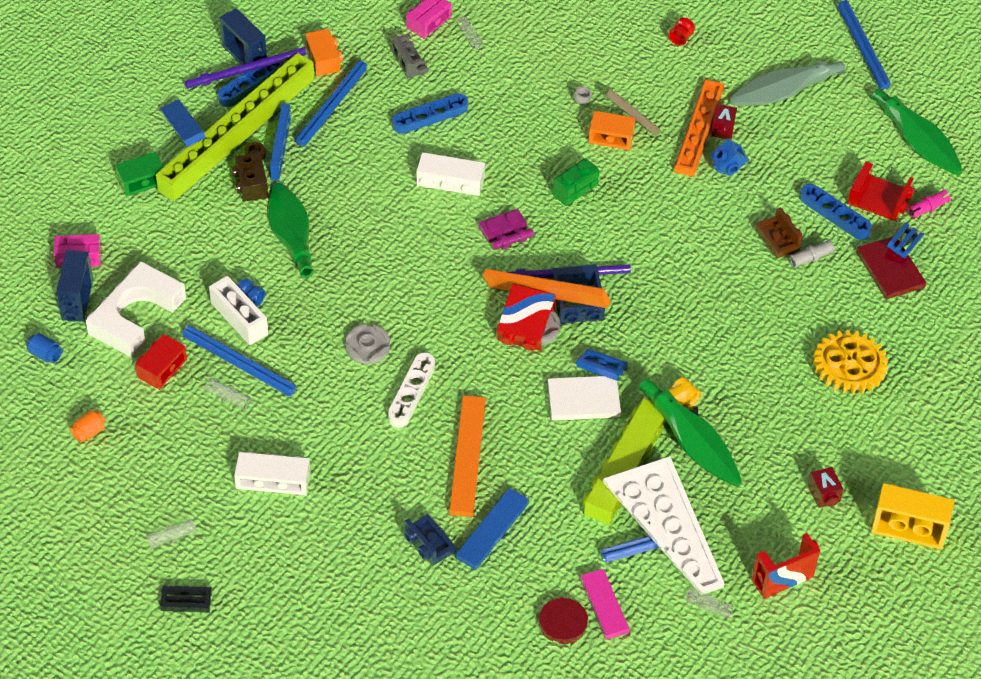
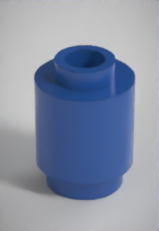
M41 333L32 335L27 342L28 352L46 363H56L62 355L63 350L59 343Z

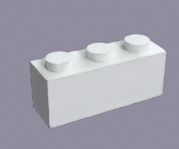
M422 152L417 168V186L480 196L485 178V163Z
M228 276L209 286L211 304L249 345L268 335L267 317Z
M239 452L234 475L236 489L307 495L311 472L310 459L300 456L287 457L277 454L266 455L255 452Z

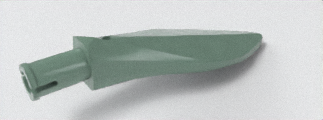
M822 60L807 67L769 72L742 87L730 98L729 104L736 106L763 105L788 99L809 85L825 81L827 76L844 74L845 64L843 61L826 64Z

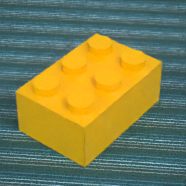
M883 483L871 533L942 550L950 526L955 500Z

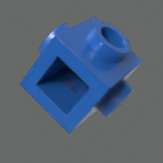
M729 138L710 155L714 161V168L719 173L723 172L729 176L738 172L749 161L742 146Z

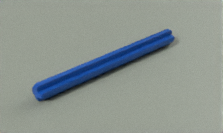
M840 1L838 8L879 88L882 90L889 89L891 82L849 1Z
M359 60L297 135V145L301 147L307 145L367 70L365 62Z
M187 325L183 329V337L287 396H292L295 393L296 384L191 325Z

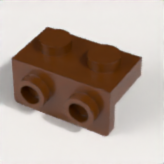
M781 207L776 209L774 217L756 223V231L776 259L800 250L801 241L803 240L802 233L795 227L790 216Z

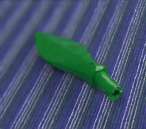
M880 88L873 92L872 100L885 108V114L896 123L905 141L916 153L930 163L952 174L961 175L962 167L952 144L935 124L907 108L896 95L890 97Z
M276 183L272 188L268 210L271 229L277 239L290 252L299 269V273H301L300 275L303 278H309L313 275L314 270L309 252L308 214L301 201L282 184Z
M649 377L645 378L639 385V389L655 402L654 408L667 420L677 441L686 454L700 467L730 485L740 486L741 477L726 444L716 430L704 419L680 404L668 389L663 391Z

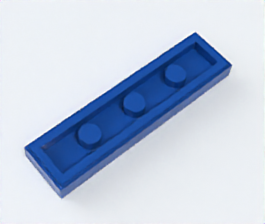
M179 99L160 108L163 116L186 147L206 137L203 130Z
M282 103L270 164L271 180L279 181L291 122V109L288 103Z
M509 488L457 552L456 559L477 570L529 505V499Z

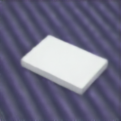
M605 376L548 379L551 420L621 417L616 380Z

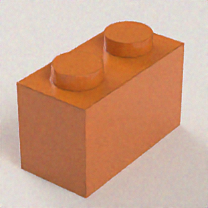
M324 29L305 33L306 49L310 60L314 62L316 76L340 72V63L343 62L341 50L337 51V40L335 36L331 35L330 30Z
M594 111L589 131V143L630 150L635 132L636 118Z

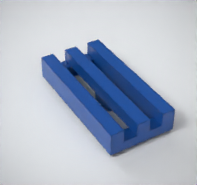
M907 222L887 245L888 248L903 258L908 256L924 236L921 232L919 235L916 234L917 229L914 227L909 229L910 224ZM903 233H906L907 235L900 242V244L898 246H895L894 244L897 242V240L903 235ZM910 238H913L914 241L909 245V247L905 251H902V247L908 242Z
M587 349L578 358L577 367L617 381L619 375L622 376L623 370L626 371L628 369V362Z

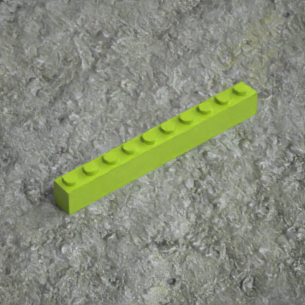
M299 53L294 55L204 132L206 137L203 140L187 147L156 174L158 192L172 201H176L281 109L282 103L291 101L314 81V62Z

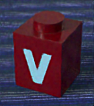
M716 104L711 137L729 138L732 140L737 107Z
M833 467L810 472L808 488L818 508L831 507L839 503L843 487Z

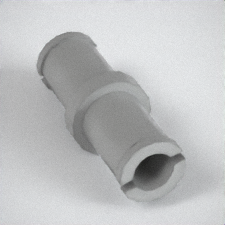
M830 240L816 246L810 245L806 247V250L790 255V263L793 268L809 262L815 263L819 258L833 254L835 252L834 245Z

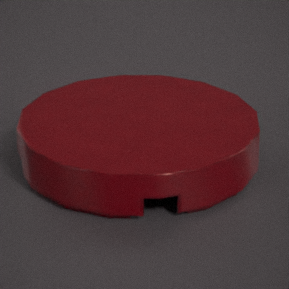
M557 598L546 603L540 611L539 627L541 633L552 642L553 640L557 641L559 644H570L576 642L585 634L588 615L585 608L579 602L570 598Z

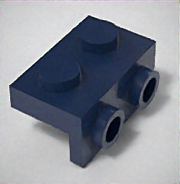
M428 514L414 523L410 519L404 521L403 534L405 539L410 544L413 543L420 557L423 560L427 559L432 566L456 552V546Z

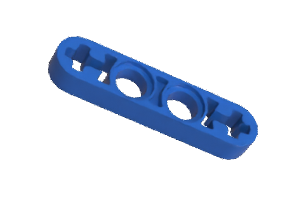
M284 61L245 72L218 91L219 103L224 107H231L237 104L282 67ZM257 74L265 75L263 78L254 77ZM241 84L249 85V87L244 89L239 88L238 86Z
M458 93L397 113L392 119L393 130L404 134L461 115L468 110V98L464 94ZM443 108L445 111L438 113L435 109ZM419 114H423L426 116V118L418 119L416 118V116Z
M806 184L802 187L800 199L805 205L856 239L864 240L870 236L872 225L869 220L814 184ZM828 203L831 204L833 207L827 209L824 208L822 204ZM847 215L850 219L842 220L839 216Z

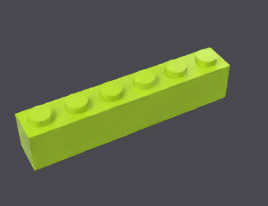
M643 399L640 406H635L631 415V422H626L624 425L622 438L615 441L611 457H606L601 475L597 474L592 484L593 489L591 492H586L582 504L585 505V516L609 526L622 504L606 487L603 479L643 466L667 424V420L654 408V402Z

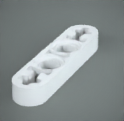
M420 353L415 357L389 409V423L392 426L400 428L409 423L435 370V359L431 354ZM425 362L428 363L424 366L423 371H421V365ZM413 378H419L422 380V383L415 385L410 381ZM405 395H411L414 399L410 402H405L401 398ZM402 408L403 416L400 415L399 418H396L395 416L399 415Z

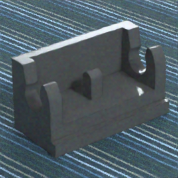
M410 34L397 37L392 36L391 52L407 79L428 73V67L425 66L426 61L420 57L413 42L403 43L405 40L412 38Z

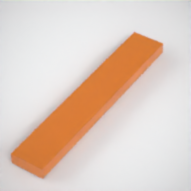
M704 80L675 164V173L695 177L713 124L716 104L720 103L724 91V83Z
M485 269L483 274L487 284L493 289L510 291L512 284L556 294L557 300L608 308L611 303L603 288Z
M463 396L450 515L473 517L486 397Z

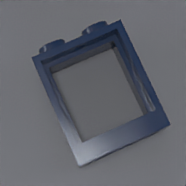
M237 8L219 17L222 47L241 65L267 58L265 35Z
M66 250L56 291L62 320L70 322H84L94 281L89 252Z
M597 264L553 268L552 280L602 288ZM556 299L560 324L604 320L605 308L591 305L565 307L563 300Z

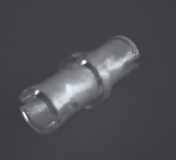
M213 378L207 380V383L215 387L212 388L205 384L204 391L221 398L222 402H229L242 408V410H246L249 407L241 402V400L250 404L252 399L250 396L234 390L235 388L232 385L226 386Z
M192 518L173 526L171 524L166 525L165 529L147 534L146 537L150 548L153 549L172 542V544L176 543L177 539L197 533Z

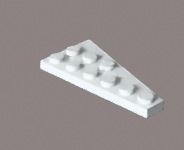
M671 457L603 479L606 487L700 595L724 588V581Z

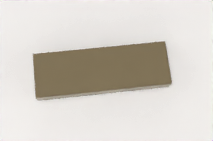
M613 90L607 92L606 96L631 117L636 118V121L652 134L658 135L661 131L659 127Z

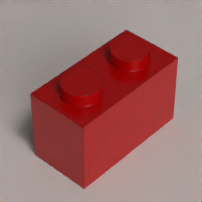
M163 334L152 343L150 349L144 355L138 358L135 364L137 377L160 390L187 361L186 346Z

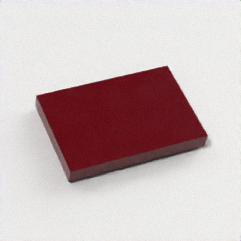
M894 236L859 246L856 250V253L886 300L926 287L925 279L908 255L906 258H903L887 247ZM899 239L894 244L895 246H898L900 244Z

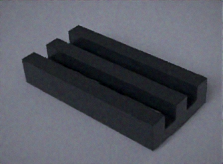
M163 586L160 610L210 613L212 587ZM167 594L181 595V596H167ZM190 595H202L206 597H191Z

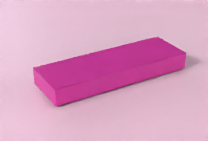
M601 569L581 575V582L605 639L628 634V624L605 570Z

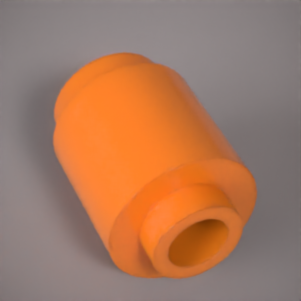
M90 410L73 422L70 431L75 439L82 443L84 440H90L105 429L104 423L106 420L99 411L94 412Z

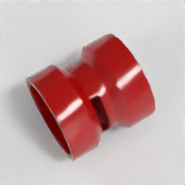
M681 17L669 31L668 37L675 45L683 46L694 33L695 25L690 19Z

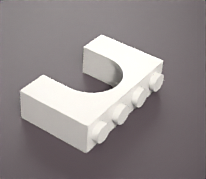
M140 262L135 268L131 269L128 276L122 282L116 285L114 291L102 300L101 305L88 315L86 320L88 334L132 358L146 343L144 329L124 319L120 315L122 309L132 302L150 301L173 313L186 299L185 285Z

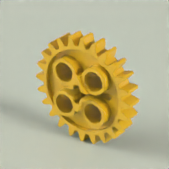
M847 330L846 335L838 331L836 337L830 333L828 339L822 338V343H818L814 353L813 366H816L815 373L820 374V380L827 379L826 386L833 384L835 385L834 391L842 388L843 394L847 390H851L852 395H855L856 390L864 394L865 388L872 391L873 386L878 387L880 381H884L888 369V358H885L886 351H881V344L874 345L875 338L867 340V334L861 337L858 331L851 335L850 331Z

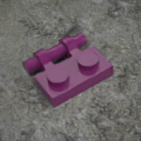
M518 208L479 222V229L488 243L491 242L493 250L509 248L513 243H523L527 241V238L534 236L532 228L527 229V222Z

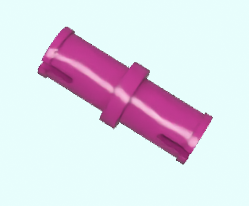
M943 189L932 196L923 197L922 201L907 207L908 213L916 210L909 216L915 219L926 212H934L937 207L951 201L950 195L942 198L949 192Z

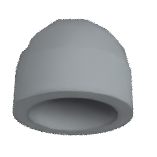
M578 87L574 94V100L579 105H585L590 101L592 92L586 87Z

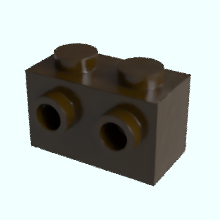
M261 152L235 156L236 165H232L234 178H238V181H235L237 194L241 193L243 202L269 198Z

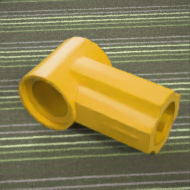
M686 377L678 379L672 388L668 389L675 399L686 407L693 406L702 394Z

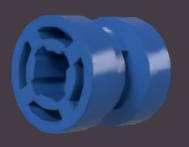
M245 278L237 285L256 307L263 302L266 291L260 286H255L254 282L250 279Z

